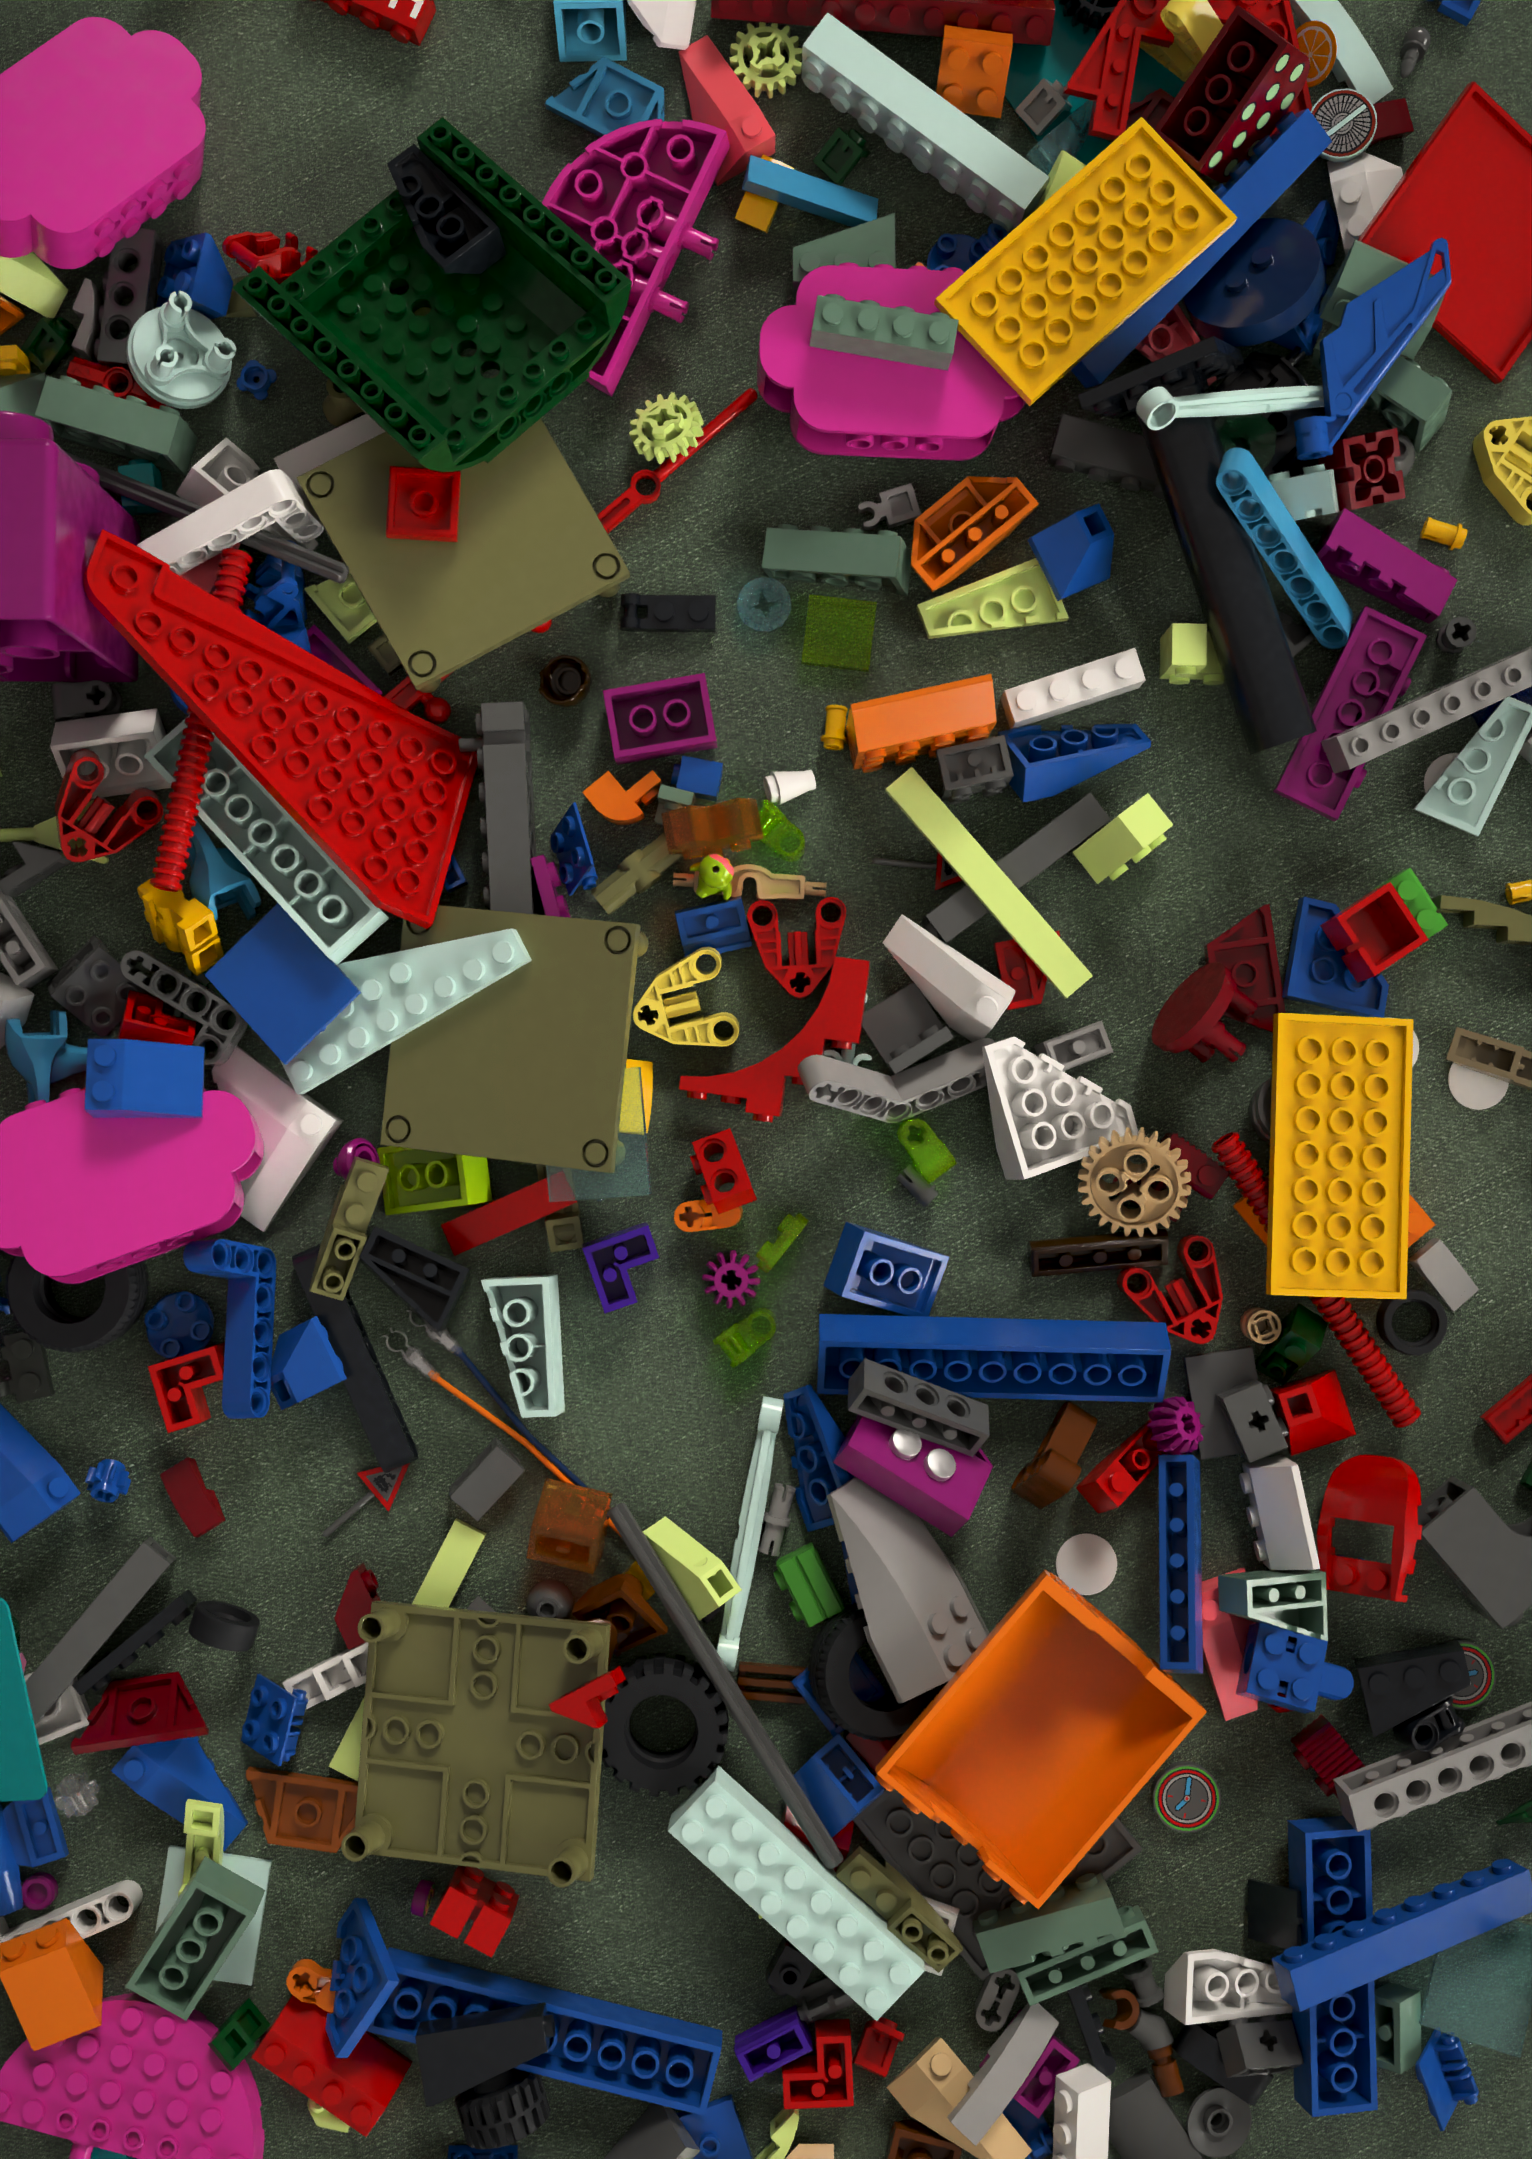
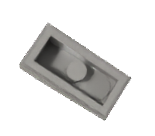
M1102 1020L1034 1046L1037 1056L1043 1053L1064 1065L1062 1071L1113 1053Z
M1432 1238L1408 1259L1411 1265L1452 1312L1457 1310L1479 1290L1450 1250L1438 1238Z

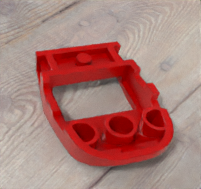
M1358 1455L1341 1463L1332 1473L1325 1491L1316 1534L1320 1571L1326 1572V1590L1407 1603L1408 1596L1402 1595L1406 1574L1413 1575L1416 1560L1413 1557L1416 1542L1421 1540L1423 1525L1418 1524L1417 1507L1421 1506L1420 1484L1413 1469L1405 1462L1392 1457ZM1335 1518L1394 1526L1391 1564L1335 1555V1547H1332V1527L1335 1526Z

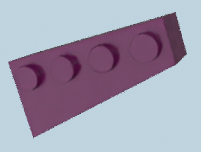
M1346 508L1326 527L1314 551L1328 573L1428 624L1440 616L1457 582V579L1451 576L1448 570L1427 561Z

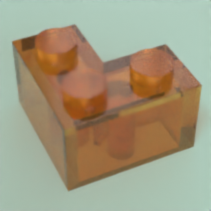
M735 798L711 806L689 805L661 814L669 854H683L684 860L705 858L709 854L724 856L723 850L730 848L731 852L748 850L752 848V842L764 839L757 801L753 798Z

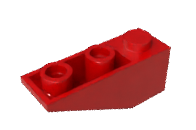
M1150 1419L1098 1463L1076 1487L1098 1514L1118 1508L1159 1463L1158 1455H1166L1164 1451L1157 1450V1441L1150 1440L1152 1431L1147 1427L1151 1423Z

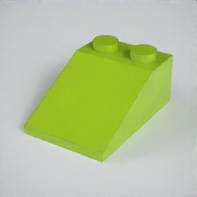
M395 1146L377 1148L380 1164L389 1168L382 1188L386 1215L492 1202L487 1158Z

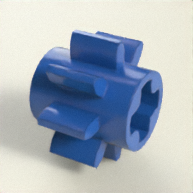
M104 1459L98 1463L97 1468L89 1467L85 1482L88 1483L87 1490H90V1495L98 1501L107 1503L114 1502L118 1499L119 1494L126 1495L131 1479L128 1478L129 1472L125 1471V1465L117 1460Z

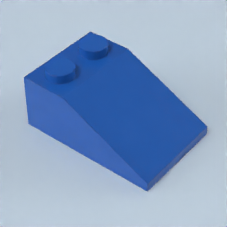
M88 1039L85 1111L93 1118H203L205 1048L201 1046L131 1039Z
M846 1222L823 1286L844 1298L907 1316L929 1317L949 1256L866 1227Z

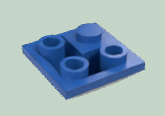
M205 232L171 241L164 256L166 262L164 275L157 286L159 297L156 307H161L165 302H168L172 292L176 291L178 295V291H183L192 300L191 309L203 314L208 319L226 316L234 283L212 235Z
M1099 503L1078 511L1027 539L1057 601L1110 578L1114 532Z
M317 1316L279 1335L272 1358L271 1390L281 1410L347 1379L343 1371L342 1361L335 1354L328 1340L327 1330L320 1323Z

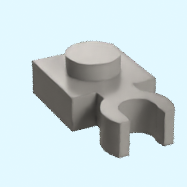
M912 483L880 492L878 495L880 503L876 504L872 501H865L859 504L857 509L858 513L869 511L874 516L872 520L863 522L864 530L876 528L882 520H886L888 529L912 522L921 515Z

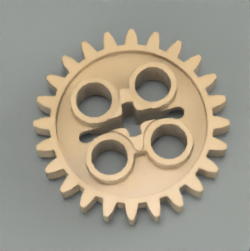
M1126 1127L1123 1137H1120L1115 1130H1112L1110 1142L1101 1136L1098 1141L1100 1149L1092 1145L1089 1147L1088 1154L1090 1157H1083L1081 1165L1086 1169H1080L1078 1173V1178L1083 1180L1078 1185V1192L1086 1193L1082 1197V1205L1092 1204L1088 1215H1101L1098 1225L1102 1226L1109 1221L1112 1223V1233L1121 1226L1124 1227L1126 1237L1129 1236L1131 1229H1136L1139 1237H1143L1144 1228L1149 1227L1155 1235L1157 1234L1158 1223L1169 1228V1216L1175 1219L1180 1218L1181 1211L1178 1207H1187L1188 1199L1184 1196L1191 1195V1186L1186 1183L1191 1181L1192 1175L1190 1172H1184L1188 1168V1160H1177L1181 1155V1149L1169 1150L1170 1138L1160 1143L1157 1141L1158 1131H1155L1148 1138L1145 1137L1144 1127L1140 1128L1138 1135H1132L1131 1129ZM1141 1155L1146 1159V1162L1134 1164L1130 1161L1129 1157ZM1154 1165L1160 1166V1168L1154 1169L1149 1172L1150 1168H1152ZM1113 1174L1118 1178V1181L1107 1183L1101 1176ZM1131 1179L1133 1183L1128 1185V1180ZM1141 1179V1184H1140V1185H1138L1137 1183H1135V1182H1137V1181H1139V1180ZM1155 1181H1161L1168 1188L1158 1191L1153 1189L1150 1184ZM1120 1193L1119 1196L1115 1199L1109 1198V1196H1114ZM1133 1200L1140 1206L1136 1209H1128L1123 1205V1202Z

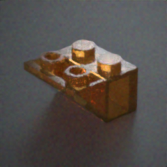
M546 1478L531 1526L526 1558L594 1574L604 1552L609 1522L608 1511L611 1509L613 1494Z

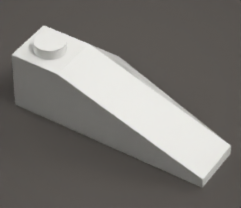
M901 914L883 941L884 946L947 1025L971 1042L985 1038L1013 999L1015 989L903 914Z

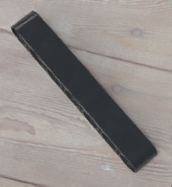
M320 1243L293 1255L292 1262L314 1315L318 1317L320 1323L326 1328L328 1340L335 1354L342 1361L343 1371L347 1377L343 1382L382 1470L388 1473L418 1460L417 1448L349 1290L347 1289L343 1301L309 1291L321 1246Z

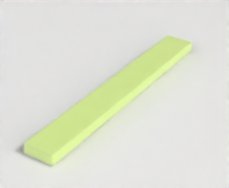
M910 767L885 789L887 794L1065 999L1093 976L913 767Z
M456 1518L412 1604L449 1608L487 1533ZM364 1698L328 1766L356 1781L359 1778Z

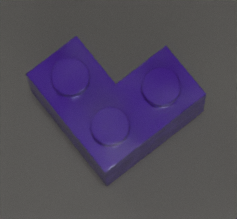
M647 1222L582 1244V1249L604 1313L637 1303L638 1301L627 1269L659 1258Z

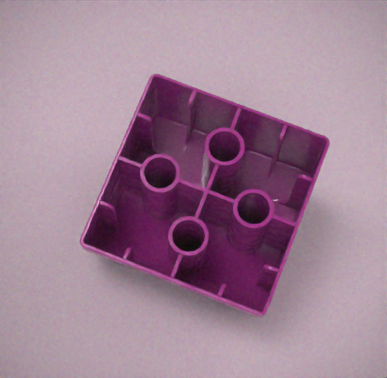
M0 411V682H85L92 680L136 682L139 671V653L90 602L84 591L83 577L93 547L102 529L137 546L141 543L140 525L100 486V476L95 469L74 461L54 442V431L48 423L27 414L11 411Z

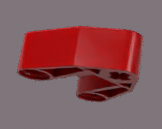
M81 749L71 755L55 803L60 847L64 856L73 862H84L119 852L157 824L163 816V807L157 794L148 788H139L130 794L121 808L117 809L100 834L97 833L115 808L103 797L101 798L97 795L79 821L76 820L93 797V792L104 777V768L99 756L89 749ZM91 761L95 763V770L89 775L78 773L77 768L82 762ZM150 800L154 802V807L150 812L140 813L137 811L138 804L142 801ZM77 837L81 838L83 845L78 848L77 844H75V848H71L69 841L74 838L77 842Z
M836 897L824 898L816 907L814 965H809L808 932L797 931L787 933L789 966H782L781 934L778 928L777 909L772 903L765 900L754 902L748 909V925L764 969L794 999L802 1000L809 997L833 966L847 912L844 903ZM827 905H834L840 911V918L832 923L825 921L821 916L822 908ZM761 908L769 910L772 914L771 922L765 926L757 925L752 918L754 912ZM796 975H804L803 980L808 979L810 985L804 987L801 993L796 992V987L792 989L790 986V982L795 981Z
M1190 1234L1184 1236L1177 1245L1178 1257L1201 1302L1198 1305L1196 1304L1183 1277L1170 1281L1164 1287L1179 1314L1177 1316H1174L1162 1291L1158 1289L1148 1271L1139 1267L1120 1271L1117 1277L1119 1290L1151 1322H1166L1169 1333L1196 1344H1205L1213 1339L1216 1334L1223 1294L1214 1247L1209 1239ZM1199 1241L1202 1245L1203 1253L1198 1259L1192 1260L1189 1257L1188 1248L1191 1243ZM1139 1273L1143 1280L1142 1286L1138 1291L1132 1292L1128 1289L1127 1280L1132 1274ZM1195 1320L1204 1323V1327H1200L1203 1330L1200 1334L1190 1330L1191 1327H1195L1192 1325Z

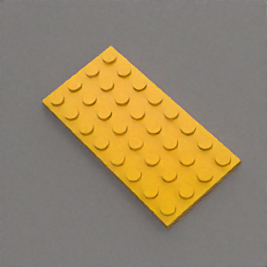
M1140 117L935 298L934 305L941 313L949 315L951 319L959 320L957 330L1019 396L1031 406L1235 224L1237 216L1159 134Z
M1294 1013L1274 1014L1266 1270L1267 1295L1407 1300L1413 1019Z

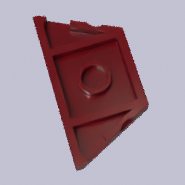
M1266 904L1204 946L1206 964L1220 962L1231 971V975L1237 983V988L1258 1004L1255 1013L1247 1020H1241L1229 1008H1227L1223 1017L1273 1033L1274 1014L1286 1013L1284 998H1282L1283 991L1270 904Z
M178 1671L110 1682L102 1694L101 1702L93 1708L88 1716L89 1725L80 1739L76 1737L73 1739L70 1748L75 1755L208 1735L209 1729Z

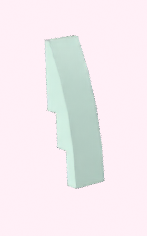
M1290 0V4L1301 25L1309 21H1321L1327 24L1333 31L1337 42V55L1332 71L1338 83L1345 81L1349 89L1362 92L1371 100L1372 104H1375L1394 89L1377 57L1338 0Z

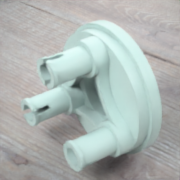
M176 291L170 294L168 302H165L161 307L148 311L134 324L126 345L127 362L138 385L153 399L174 408L194 409L211 403L222 393L230 378L231 359L235 356L236 346L232 340L224 338L221 331L210 319L191 309L192 300L187 293L178 291L177 295Z

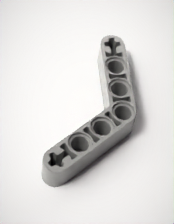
M991 1038L979 1039L892 1076L817 1054L802 1060L797 1070L810 1100L887 1123H898L987 1086L982 1047L995 1043V1041Z

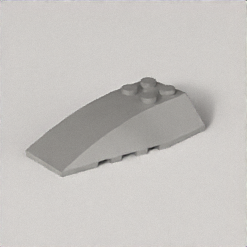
M853 1477L828 1494L827 1499L839 1542L844 1541L848 1558L845 1559L848 1574L853 1573L858 1589L855 1599L858 1610L863 1609L867 1626L863 1627L866 1639L898 1704L904 1703L948 1682L990 1633L959 1571L937 1544L921 1519L860 1479Z

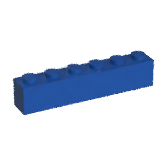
M1158 1455L1160 1669L1167 1673L1203 1674L1200 1461L1194 1455Z

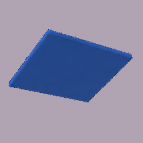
M279 903L246 935L240 937L239 941L205 974L207 979L284 1065H287L320 1032L325 1031L326 1026L361 993L343 971L321 951Z

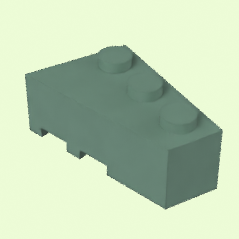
M895 213L793 247L792 297H796L798 287L803 278L818 267L827 265L839 266L841 263L851 262L859 265V267H874L879 264H888L896 268Z
M1261 1570L1218 1575L1219 1611L1256 1623L1261 1622L1328 1641L1326 1572L1318 1570Z

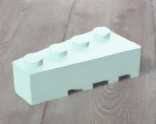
M1319 464L1303 468L1304 475L1290 478L1289 471L1268 475L1269 482L1294 521L1339 511L1334 469L1325 470V465Z
M558 1274L491 1277L481 1280L484 1292L487 1293L491 1306L492 1320L496 1323L501 1340L500 1347L503 1356L505 1355L510 1370L509 1377L521 1417H555L565 1412Z

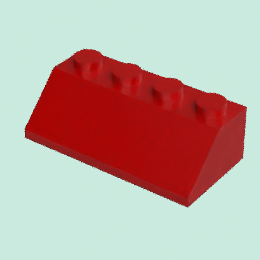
M291 1995L259 2042L251 2058L367 2137L387 2108L409 2070L412 2061L367 2031L348 2058H336L325 2029L327 2013L330 2012L321 2009L314 2003L301 2002Z

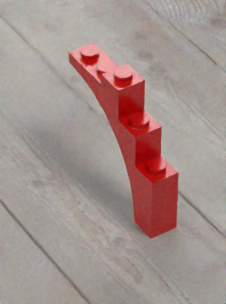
M835 956L830 981L818 1008L804 1028L782 1049L763 1061L736 1072L708 1077L680 1076L679 1090H687L686 1097L703 1100H707L708 1093L721 1095L720 1102L741 1104V1098H747L745 1112L753 1113L752 1120L773 1123V1116H782L787 1076L792 1077V1084L803 1085L797 1070L802 1060L811 1055H824L826 1040L832 1041L831 1047L848 1050H852V1043L860 1044L870 961Z

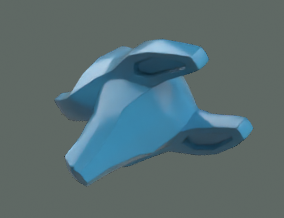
M194 818L196 826L191 828L194 836L189 838L192 846L187 848V852L190 854L188 861L192 868L189 880L191 898H196L209 908L214 914L215 921L218 920L217 910L236 902L239 903L247 920L252 919L256 915L254 908L261 905L258 891L250 879L252 874L228 848H215L205 830Z
M50 1010V1032L23 1033L19 1018L5 1021L7 1054L12 1066L26 1081L28 1103L45 1100L46 1103L49 1102L50 1084L63 1080L73 1074L86 1071L87 1047L66 1044L68 1022L66 1012Z

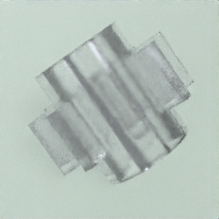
M87 1772L69 1774L59 1785H56L59 1795L53 1800L58 1810H63L67 1818H70L72 1815L85 1816L92 1810L94 1805L98 1804L94 1794L98 1793L100 1788L95 1779L90 1780Z

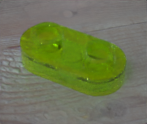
M800 1212L795 1216L788 1213L776 1228L781 1234L773 1244L767 1240L755 1256L759 1259L756 1266L767 1274L801 1233L809 1220Z

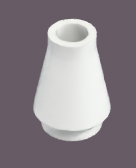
M811 769L806 771L771 772L770 776L763 778L765 794L770 804L777 802L778 805H781L807 791L816 789V781Z

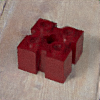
M1397 428L1338 439L1333 446V454L1318 459V465L1324 464L1325 470L1334 469L1339 505L1338 512H1341L1344 508L1354 510L1372 506L1373 504L1406 498L1402 470L1395 471L1394 457L1400 456Z

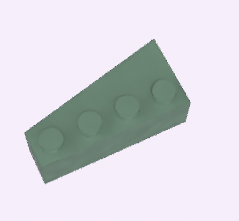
M1333 324L1321 340L1338 329L1339 326ZM1319 341L1314 347L1312 364L1321 371ZM1399 355L1363 407L1369 412L1378 410L1389 422L1386 426L1389 429L1397 428L1398 432L1402 430L1413 439L1414 449L1419 453L1445 423L1452 389L1440 377H1432L1421 370L1418 363L1414 360L1403 358Z
M779 524L778 528H767L761 568L770 578L814 583L816 582V577H821L822 582L832 586L845 587L851 581L855 582L858 586L865 587L867 591L879 592L881 586L896 587L895 594L908 596L911 552L902 537L898 536V533L894 531L880 530L877 534H864L863 530L846 528L844 532H831L830 528L824 526H812L811 530H799L795 525Z

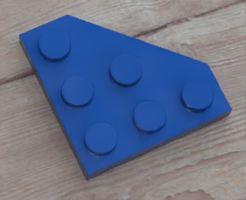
M1308 897L1300 898L1298 900L1282 998L1362 1017L1384 1018L1389 984L1383 975L1377 974L1374 977L1357 983L1341 959L1346 954L1343 949L1336 951L1320 927L1321 924L1341 912L1337 905Z
M354 1898L338 1922L336 1938H342L339 1961L333 1960L330 1991H336L333 2013H327L325 2026L336 2058L349 2057L400 1982L368 1901L364 1898Z

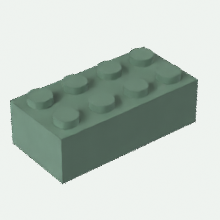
M61 375L60 379L50 376L46 377L35 412L37 418L45 421L52 427L54 435L58 438L131 460H148L149 463L152 462L157 468L184 476L187 474L198 438L190 429L189 423L181 418L180 412L164 405H160L159 409L149 407L147 402L135 396L127 395L126 399L116 397L114 392L97 385H94L93 389L81 386V382L64 375Z
M204 1856L140 1956L125 1987L187 2021L255 1916L265 1890Z

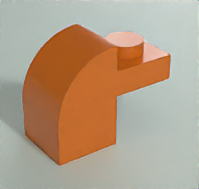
M608 770L582 793L602 818L613 824L630 825L645 818L644 813L638 806L642 802L646 806L657 798L662 781L652 770L625 791Z

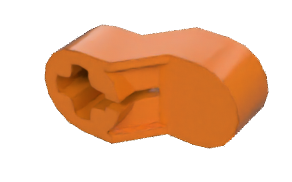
M705 1199L681 1203L676 1208L674 1221L677 1227L684 1232L729 1228L740 1222L743 1216V1209L740 1206L718 1214L714 1204L707 1206ZM706 1213H712V1216H706Z
M311 1959L297 1961L290 1970L286 1980L290 1993L301 2002L314 2003L321 2009L333 2013L336 1991H330L332 1969L323 1968Z

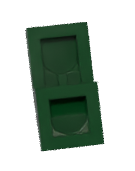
M248 1998L221 2025L208 2045L231 2072L255 2047L257 2039L271 2024Z

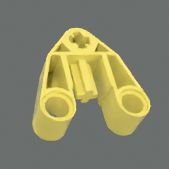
M1170 0L1161 11L1160 17L1164 25L1175 36L1174 43L1169 48L1140 41L1139 47L1183 82L1187 81L1223 27L1208 0Z
M1532 416L1495 420L1490 422L1474 438L1473 451L1483 483L1518 524L1529 526L1532 524V511L1527 507L1526 500L1532 501Z
M709 946L701 947L657 974L633 1010L635 1024L640 1029L672 1044L718 1047L733 1044L739 1035V1022L733 1014L720 1012L705 1017L702 1015L670 1023V1018L701 1011L699 998L696 991L666 999L663 997L664 993L691 987L696 983L715 978L722 966L720 953L715 948ZM703 954L711 955L716 961L714 970L710 972L701 971L697 966L699 956ZM645 1005H649L651 1010H657L658 1015L655 1014L654 1021H649L646 1016L641 1017L640 1012L644 1011ZM720 1021H727L733 1026L734 1031L731 1036L723 1038L716 1034L714 1026Z

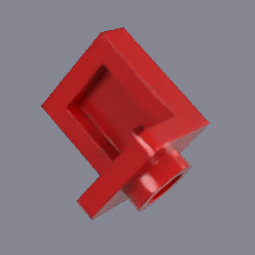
M880 2017L877 2021H866L852 2063L880 2077H886L898 2042H903L905 2034L897 2031L898 2024L889 2019Z

